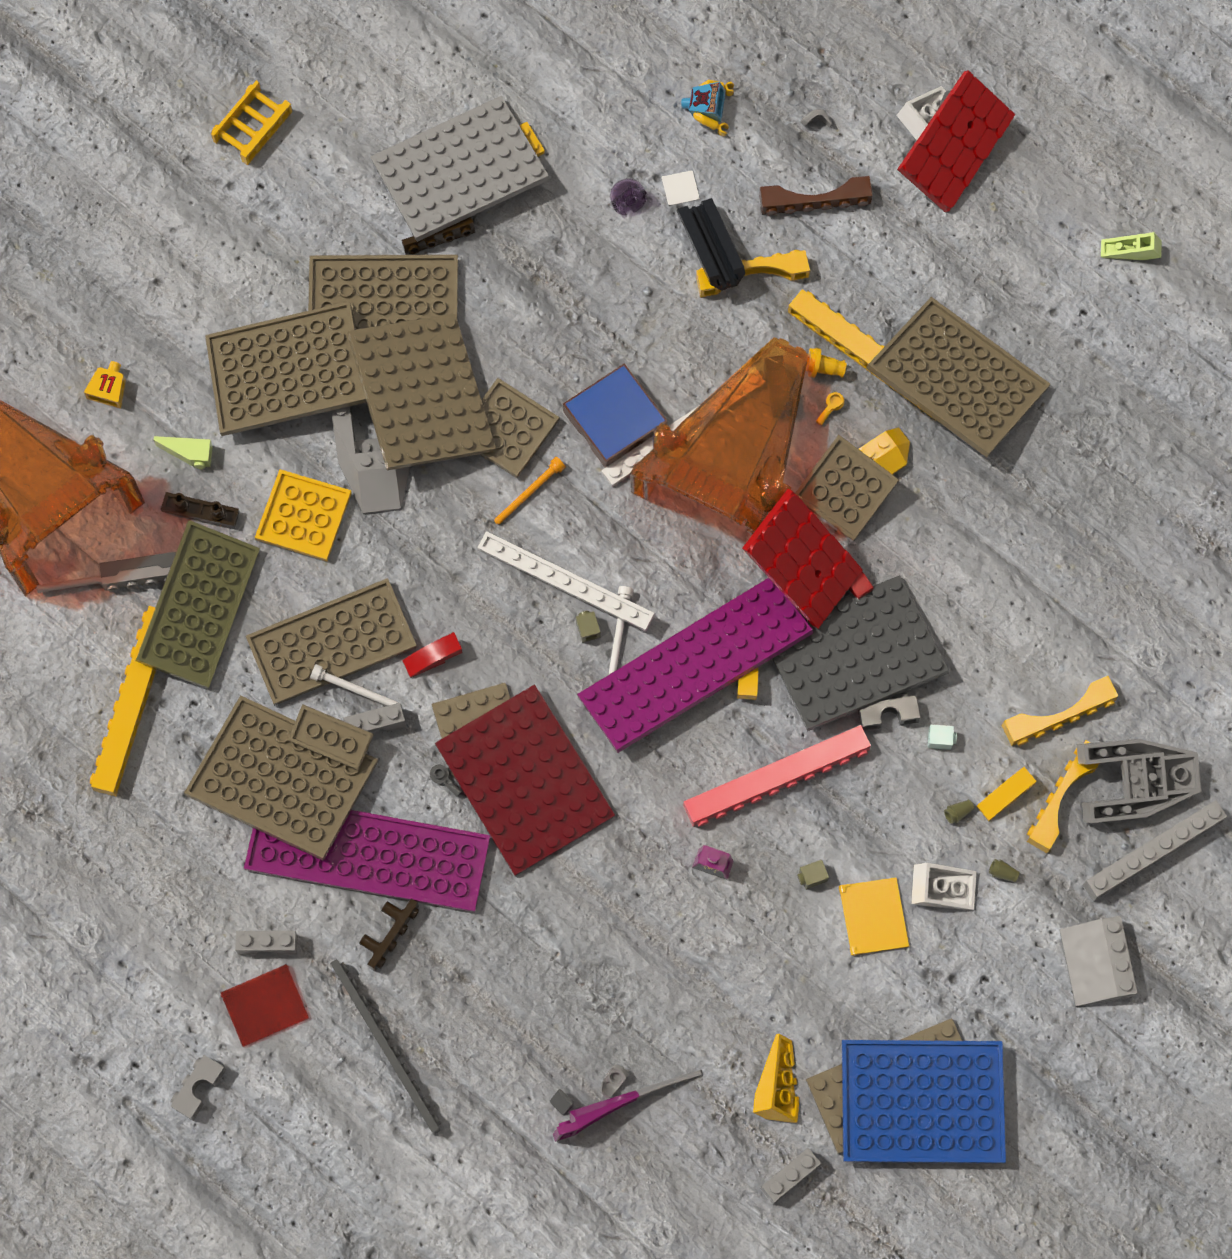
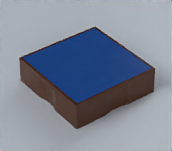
M625 363L563 403L564 414L576 430L587 440L591 450L604 468L668 426L667 419Z

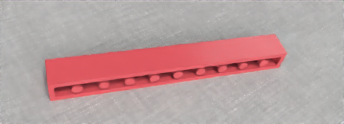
M860 725L684 801L683 806L692 826L698 825V827L707 824L709 819L714 817L716 819L722 818L730 810L738 811L744 808L746 803H757L767 794L773 796L779 793L781 788H791L797 785V781L802 779L805 781L810 780L818 772L826 773L832 770L834 765H845L855 756L861 758L868 754L867 751L870 750L871 745Z

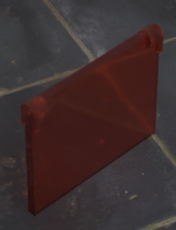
M287 964L220 992L242 1047L309 1019Z

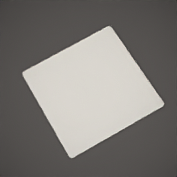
M693 171L662 176L668 205L700 199Z

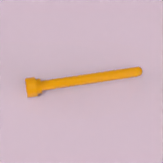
M558 457L553 458L550 461L549 468L501 512L494 522L501 524L554 473H561L566 468L565 464Z

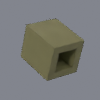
M594 611L579 613V616H576V624L582 643L601 638V632Z
M822 859L800 867L799 874H797L800 885H804L805 889L828 882L829 879Z

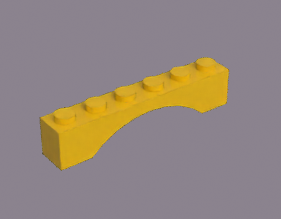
M793 250L787 254L776 253L771 257L765 258L759 256L749 261L741 260L745 269L744 276L765 273L774 274L793 281L809 278L810 274L805 250ZM703 268L696 270L700 298L717 295L721 292V290L710 285Z
M1109 676L1092 682L1084 696L1071 708L1049 716H1030L1021 713L1005 720L1002 728L1011 746L1016 744L1021 746L1027 743L1029 738H1040L1046 734L1045 731L1050 729L1053 731L1058 730L1068 721L1074 723L1080 720V716L1084 714L1090 716L1096 713L1100 707L1108 708L1114 705L1118 694Z
M1078 756L1075 757L1074 761L1069 760L1064 769L1067 771L1064 777L1060 776L1055 784L1058 789L1055 794L1051 792L1045 801L1048 803L1045 810L1041 808L1036 817L1039 820L1037 825H1032L1026 834L1030 836L1027 840L1028 843L1045 853L1049 852L1059 835L1058 810L1064 793L1075 781L1094 773L1099 763L1078 764Z

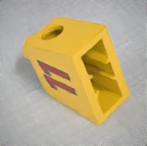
M111 361L108 369L97 368L84 391L88 400L121 409L126 384L124 375L119 373L121 364Z

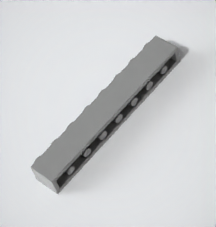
M1214 801L1087 879L1083 887L1094 902L1217 826L1226 819L1227 815L1218 802Z

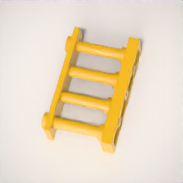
M257 80L253 85L250 84L247 87L242 98L221 123L214 126L211 132L214 143H217L222 138L240 150L241 160L246 165H249L293 112L291 103L284 100L282 104L278 105L260 93L261 88ZM254 98L274 110L270 118H266L249 106ZM245 111L261 122L263 127L259 131H254L237 118ZM233 124L252 137V140L244 145L226 133V131Z

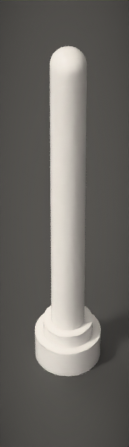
M620 586L618 588V596L630 601V598L633 597L634 589ZM617 618L609 674L616 671L625 623V621Z
M315 664L310 679L315 681L323 679L386 706L398 703L390 698L326 673L322 666Z

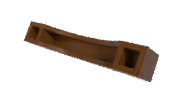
M870 176L852 177L839 188L818 195L794 193L779 185L760 187L762 215L772 216L783 212L791 214L795 211L829 210L832 207L866 206L871 204L872 201Z

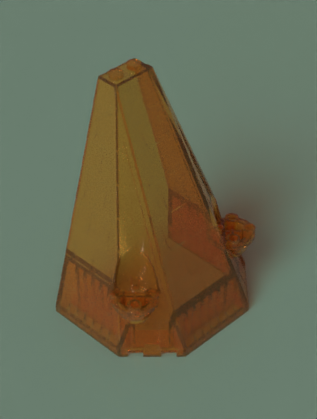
M773 337L684 419L674 431L670 430V427L664 423L655 426L653 430V450L639 461L630 473L631 493L648 501L657 484L665 486L735 521L739 525L744 522V526L748 528L747 531L752 536L786 490H791V487L783 483L809 354L801 347L796 346L795 348L789 345V342L782 338L777 339Z
M0 400V555L5 568L26 597L37 588V585H40L26 562L29 558L26 553L30 548L35 549L38 543L97 497L106 494V489L112 492L130 514L141 507L145 501L134 477L128 471L107 460L103 448L104 443L100 438L90 435L82 445H79L70 438Z

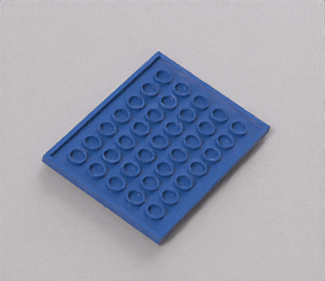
M842 1040L843 1162L1006 1163L1002 1041Z

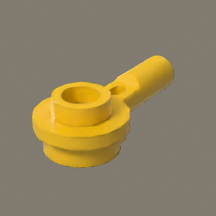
M833 392L827 396V407L816 420L819 425L825 422L832 411H838L844 406L845 400L840 393Z

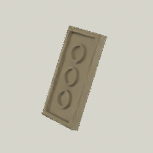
M302 704L288 741L360 770L374 734Z

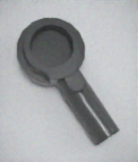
M438 764L431 768L430 778L434 783L444 784L456 797L462 793L449 779V771L444 765Z

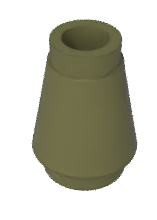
M969 799L949 805L944 810V815L949 823H958L974 810V805Z
M994 859L989 868V873L992 874V877L1013 882L1017 881L1020 873L1001 859Z

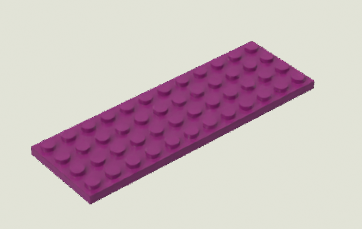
M767 578L578 693L577 696L614 749L619 753L813 634V630L791 601Z
M351 810L324 860L253 828L244 870L409 901L412 898L420 903L475 913L490 835Z

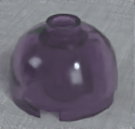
M625 178L619 180L611 188L610 201L618 214L627 215V211L633 209L634 213L644 206L647 201V192L639 181Z

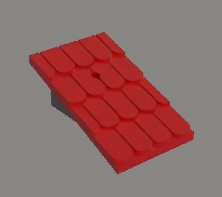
M969 70L964 71L952 90L944 93L937 112L897 170L940 209L948 212L955 206L964 189L968 187L998 139L1003 136L1015 113L986 88L981 81L974 77Z
M790 489L786 490L742 547L812 626L818 629L856 580V577L863 571L850 553L831 535L800 497Z

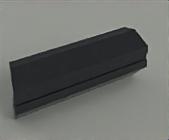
M713 199L701 201L699 206H692L690 209L688 205L678 208L679 218L710 285L721 291L738 286L745 275L744 265Z

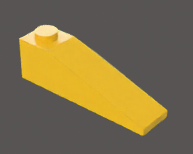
M776 1034L756 1089L753 1113L768 1120L796 1123L798 1121L799 1097H795L794 1085H797V1080L793 1078L792 1067L795 1065L792 1040L781 1034Z

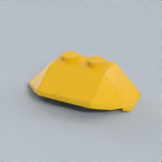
M898 427L883 432L859 448V450L891 474H894L907 465L910 441Z

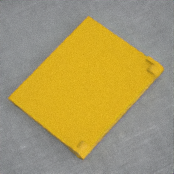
M897 878L839 886L851 956L909 947Z

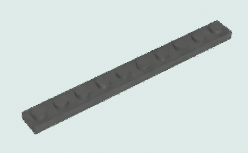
M337 959L330 963L432 1134L435 1135L440 1131L438 1127L441 1125L439 1119L435 1114L431 1116L428 1108L431 1106L425 1097L421 1099L419 1096V1086L415 1080L410 1081L407 1076L410 1071L405 1063L400 1064L397 1057L400 1055L394 1046L390 1048L387 1040L390 1038L384 1029L380 1031L378 1028V1018L374 1012L369 1013L366 1008L369 1004L364 995L360 997L356 990L359 987L355 980H349L346 975L349 970L344 962L339 963Z

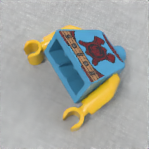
M707 80L699 86L693 87L690 98H682L681 106L683 109H689V112L696 121L713 130L718 129L717 132L720 136H726L727 132L722 131L721 128L728 130V124H718V122H721L725 95L732 96L734 94V90H730L734 88V83L727 82L724 85L723 82Z

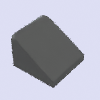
M561 1089L557 1090L550 1100V1103L561 1115H565L573 1107V1101Z

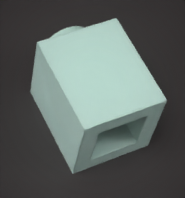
M930 725L928 729V748L951 750L953 744H956L957 732H954V726Z

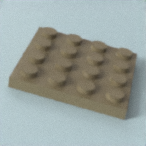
M497 378L481 400L496 449L494 452L480 455L518 478L558 423L560 417Z
M838 434L795 494L800 497L806 506L851 540L855 541L899 482V479Z
M506 683L431 704L441 739L509 700L510 696Z

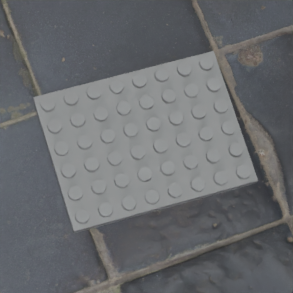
M502 96L370 156L372 163L417 242L549 180V175Z

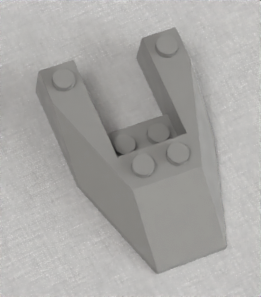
M351 406L332 410L338 464L362 513L369 514L401 510L410 467L387 471L378 438L355 441Z
M1142 739L1076 744L1078 764L1121 761L1124 798L1082 802L1084 822L1098 823L1148 817L1201 792L1197 752Z

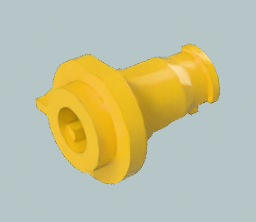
M810 348L805 371H808V376L815 378L817 373L837 375L843 378L847 363H845V360L839 361L835 358L821 355L820 348Z

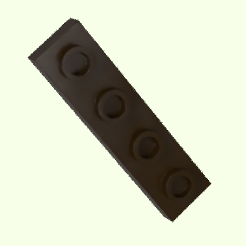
M469 217L418 242L414 236L402 239L405 255L416 254L419 251L431 249L443 243H450L461 237H468L475 233L472 217Z
M169 492L165 493L161 506V511L231 528H235L240 512L239 508L221 505L218 501L208 502L186 497L182 493L173 494Z
M412 898L402 910L388 901L384 904L381 911L393 918L395 923L382 942L379 943L366 934L360 940V945L373 952V956L367 964L371 970L376 972L378 968L381 969L387 960L385 958L388 952L392 953L397 946L396 940L398 937L406 933L409 927L407 924L410 919L414 920L418 915V902Z

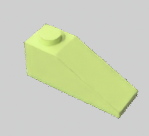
M1155 232L1101 240L1102 258L1129 260L1161 258L1162 241Z
M154 436V442L157 447L197 469L211 467L213 445L210 439Z

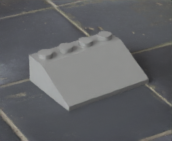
M1121 916L1103 918L1059 929L1075 1007L1132 998L1137 994Z

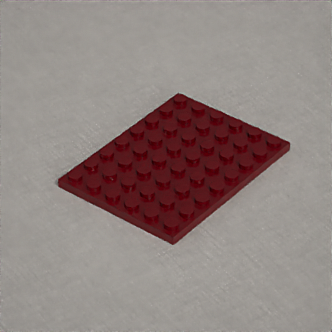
M535 684L435 743V746L514 876H517L615 817L611 807Z

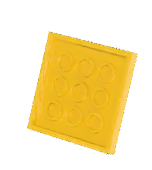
M279 469L257 529L255 540L328 561L352 494L351 490Z

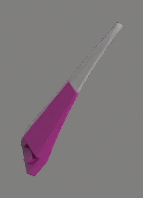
M702 1071L691 1072L569 1111L570 1120L558 1124L559 1126L556 1127L553 1133L554 1140L556 1142L575 1136L614 1111L656 1091L703 1075Z

